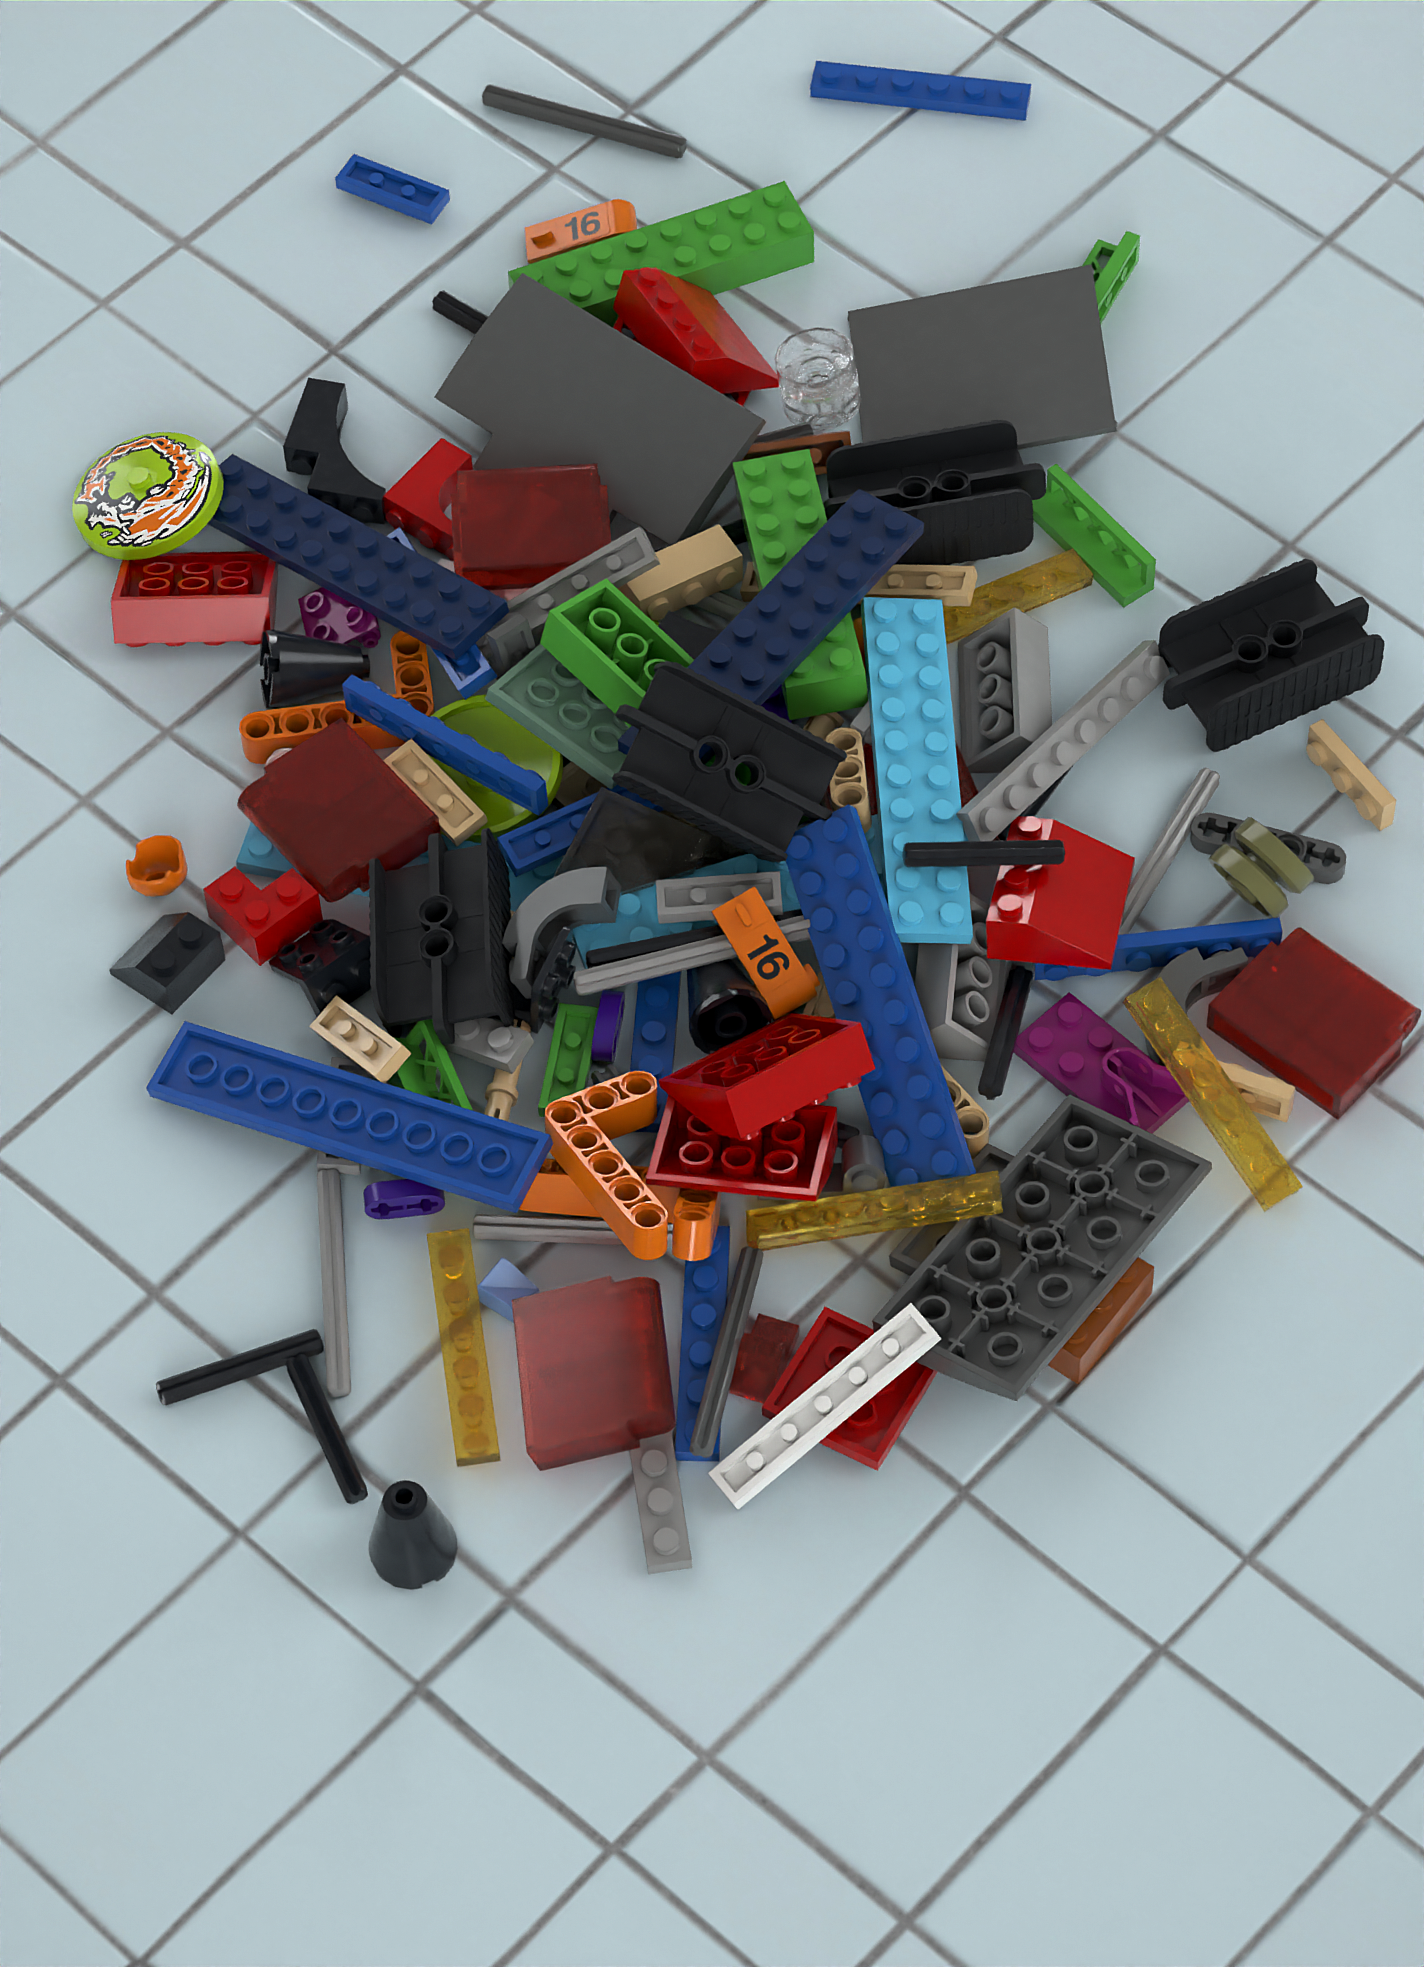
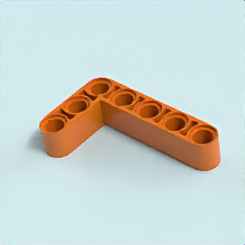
M398 631L393 635L390 642L396 694L390 695L396 699L401 698L408 701L414 709L430 717L435 713L426 644L403 631ZM345 700L257 711L243 717L239 725L244 755L250 762L255 764H266L271 754L280 748H292L295 752H300L305 759L399 747L406 743L347 710Z
M632 1071L549 1103L545 1108V1133L549 1134L553 1141L549 1151L630 1253L642 1260H654L663 1256L667 1251L668 1213L610 1142L612 1139L652 1124L657 1118L656 1078L645 1071Z
M549 1158L544 1160L519 1208L529 1212L602 1218L555 1159ZM630 1165L646 1184V1175L649 1167ZM646 1184L666 1209L668 1223L673 1224L672 1254L676 1258L687 1261H698L708 1258L712 1251L720 1221L721 1192Z

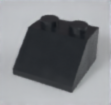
M190 912L163 915L109 969L110 974L172 1015L226 960L221 934L218 930Z

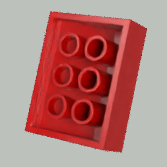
M643 267L641 269L623 271L613 309L642 346L721 394L781 387L782 380L711 292L656 267Z
M257 551L164 553L146 559L122 560L110 600L114 644L142 647L148 643H165L167 646L176 647L182 646L187 642H203L206 645L217 646L227 641H243V643L248 645H258L261 643L262 633L275 627L279 563Z
M1018 816L1011 822L1007 841L1061 840L1065 848L1064 862L1058 865L1000 866L986 919L987 958L1111 970L1135 858L1054 819Z
M790 1013L658 1081L661 1089L718 1135L734 1137L738 1141H746L759 1136L761 1128L771 1123L776 1124L790 1120L795 1116L794 1111L799 1108L817 1105L826 1101L829 1098L828 1093L838 1088L845 1089L859 1084L862 1081L861 1076L876 1068L861 1022Z
M668 1095L646 1175V1184L816 1202L831 1174L837 1150V1107L823 1105L803 1106L794 1111L795 1116L790 1120L776 1124L771 1123L761 1128L759 1136L746 1141H738L734 1137L718 1135Z

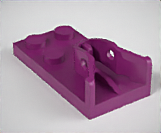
M1070 992L1017 1037L1014 1053L1066 1096L1070 1094L1151 1134L1191 1100L1193 1077L1188 1069L1183 1072L1157 1064Z

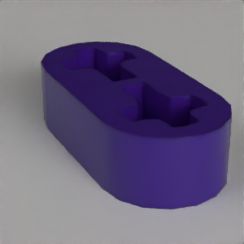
M602 991L592 1039L591 1058L593 1061L614 1063L625 1009V992Z
M410 1179L372 1183L363 1192L364 1211L367 1216L374 1219L430 1215L441 1211L445 1206L444 1190Z

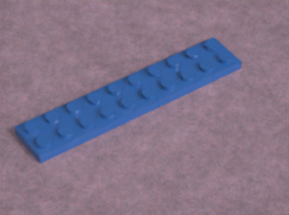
M848 804L834 811L831 818L826 821L818 819L795 831L785 851L788 855L786 864L804 920H810V927L807 929L836 1019L861 1022L876 1069L861 1076L862 1081L858 1084L874 1137L879 1140L883 1149L885 1171L897 1209L906 1213L978 1179L898 934L895 932L887 900L857 810Z
M184 1021L146 1087L150 1097L513 1213H517L553 1145L549 1134Z

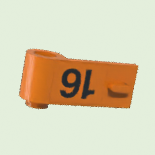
M614 199L525 227L528 263L532 264L636 230L635 207L628 201Z
M755 886L711 911L753 981V986L766 1000L773 1021L818 996L815 988L821 984L816 973L809 963L802 966Z

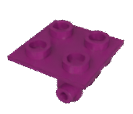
M323 587L298 599L306 636L344 644L357 640L365 648H373L378 645L381 633L378 629L379 624L376 616Z

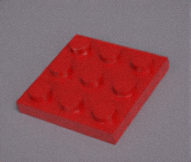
M824 1307L763 1404L762 1416L772 1420L874 1334L873 1329ZM914 1362L818 1443L878 1471L936 1376L937 1371Z

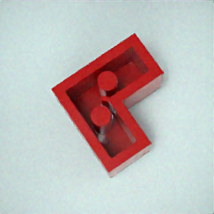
M234 866L203 889L209 918L259 966L275 956L282 946L294 942L309 931L315 923L323 920L318 891L293 868L260 890Z

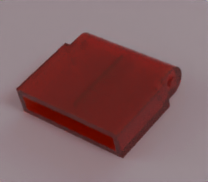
M598 463L457 471V494H451L454 571L456 574L486 590L532 588L611 543L607 485H601L600 476H598Z
M339 718L263 768L264 776L246 787L237 802L238 809L308 883L318 891L325 901L330 903L341 900L357 888H360L363 892L370 889L369 861L371 859L378 858L385 871L400 869L428 850L429 835L441 834L439 817L342 718Z
M1298 927L1278 946L1271 941L1209 1003L1206 1027L1273 1075L1294 1086L1296 1091L1338 1120L1400 1057L1402 1042L1418 1023L1421 1010L1312 934Z
M611 1276L512 1300L526 1452L540 1471L640 1448L641 1439L662 1435L674 1429L676 1417L661 1289L657 1280L649 1277H635L614 1282Z

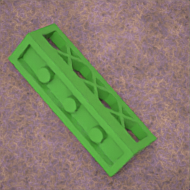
M1126 231L1118 246L1098 239L1082 265H1092L1095 271L1093 276L1094 281H1096L1095 289L1101 324L1139 261L1140 235ZM1101 254L1111 257L1105 268H1101L1098 263Z
M1057 464L1048 468L1046 493L1042 498L1032 500L1033 520L1123 608L1153 590L1156 559Z
M433 1019L418 1021L406 1038L393 1037L412 1054L388 1080L390 1085L450 1104L452 1100L454 1105L473 1111L446 1048L442 1045L434 1030ZM424 1038L427 1042L425 1059L418 1046ZM437 1067L441 1074L439 1091L435 1084Z

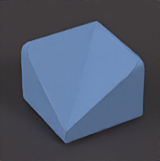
M503 1257L477 1286L479 1302L513 1323L539 1294V1288L510 1261Z

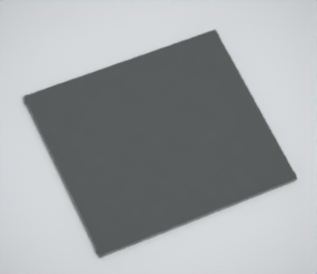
M1092 265L848 311L847 320L850 326L863 443L966 426L968 424H978L997 419L1006 420L1013 424L1017 432L1018 450L1116 432L1118 423L1115 420L1093 276L1095 271Z

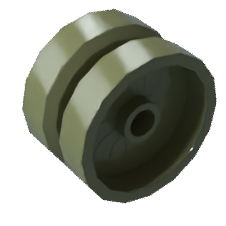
M1247 817L1234 831L1236 842L1247 856L1232 845L1222 844L1208 859L1216 871L1225 879L1226 883L1243 900L1254 906L1269 919L1278 918L1289 905L1286 895L1275 882L1289 892L1301 894L1314 880V876L1305 864L1272 832L1252 817Z

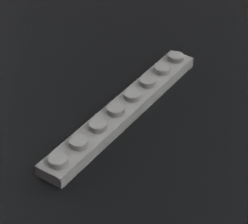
M1156 640L1143 641L956 813L957 817L963 821V829L969 841H992L1170 675L1164 658L1160 656Z

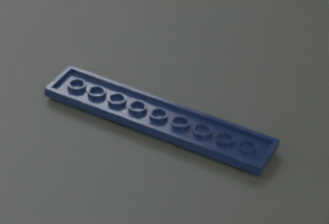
M232 454L219 465L224 481L223 494L220 504L208 525L452 659L457 660L510 612L507 600L242 458Z
M858 489L687 668L705 676L710 681L713 680L722 687L730 689L729 691L741 695L744 699H749L754 704L761 706L924 533V522ZM631 726L618 739V751L625 755L628 754L639 731L638 728ZM703 744L699 750V758L705 765L715 753L709 745Z

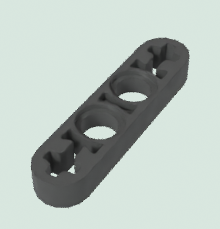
M1207 812L1200 814L1192 822L1191 844L1197 851L1212 855L1222 844H1228L1236 847L1247 856L1236 842L1234 831L1244 820ZM1264 826L1287 847H1291L1299 853L1297 857L1313 874L1314 882L1332 884L1342 879L1345 873L1346 854L1340 846L1331 842ZM1207 829L1215 831L1211 834V837L1203 836ZM1227 833L1231 834L1230 843L1225 842ZM1306 853L1312 854L1309 863H1305ZM1325 859L1333 861L1330 867L1322 866Z

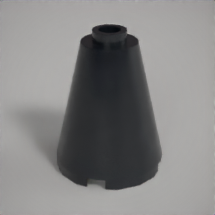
M275 629L265 630L262 633L260 666H264V679L260 680L266 708L276 709L343 691L342 684L351 675L362 680L370 676L368 654L363 655L361 648L358 646Z
M732 959L687 969L689 1033L694 1045L703 1053L711 1054L710 1051H717L765 1027L768 1021L771 1023L772 1016L766 1000Z
M409 1480L396 1482L385 1491L369 1540L371 1562L381 1579L398 1588L414 1590L422 1588V1584L436 1580V1582L441 1580L455 1563L458 1547L454 1528L421 1485Z

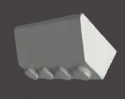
M1015 607L958 642L962 770L966 773H1001L1052 726L1048 627Z
M969 892L973 927L971 944L919 943L915 988L938 1058L985 1062L1005 986L1012 967V961L987 958L986 919L990 905Z

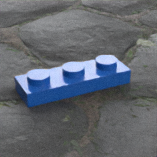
M356 154L351 156L335 177L337 189L429 224H433L450 201L448 189Z

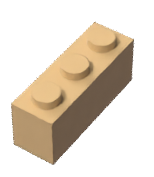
M718 524L655 552L660 562L658 566L617 589L652 621L661 620L668 611L674 612L685 606L694 605L705 597L721 590L729 589L736 585V583L743 581V555Z

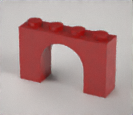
M441 438L383 495L386 520L393 528L397 529L400 527L417 538L422 545L429 549H436L446 555L451 561L475 567L492 577L499 574L518 580L564 533L562 507L531 490L505 518L497 523L484 527H467L453 522L444 512L452 501L474 480L472 456Z

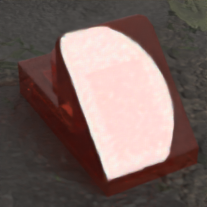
M758 1313L751 1333H744L741 1338L729 1393L764 1404L787 1367L800 1334L799 1325Z

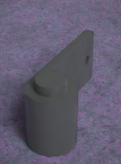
M864 1134L848 1139L842 1148L841 1163H833L831 1174L818 1199H864L879 1194L884 1188L886 1181L883 1149L879 1140ZM757 1196L758 1200H794Z

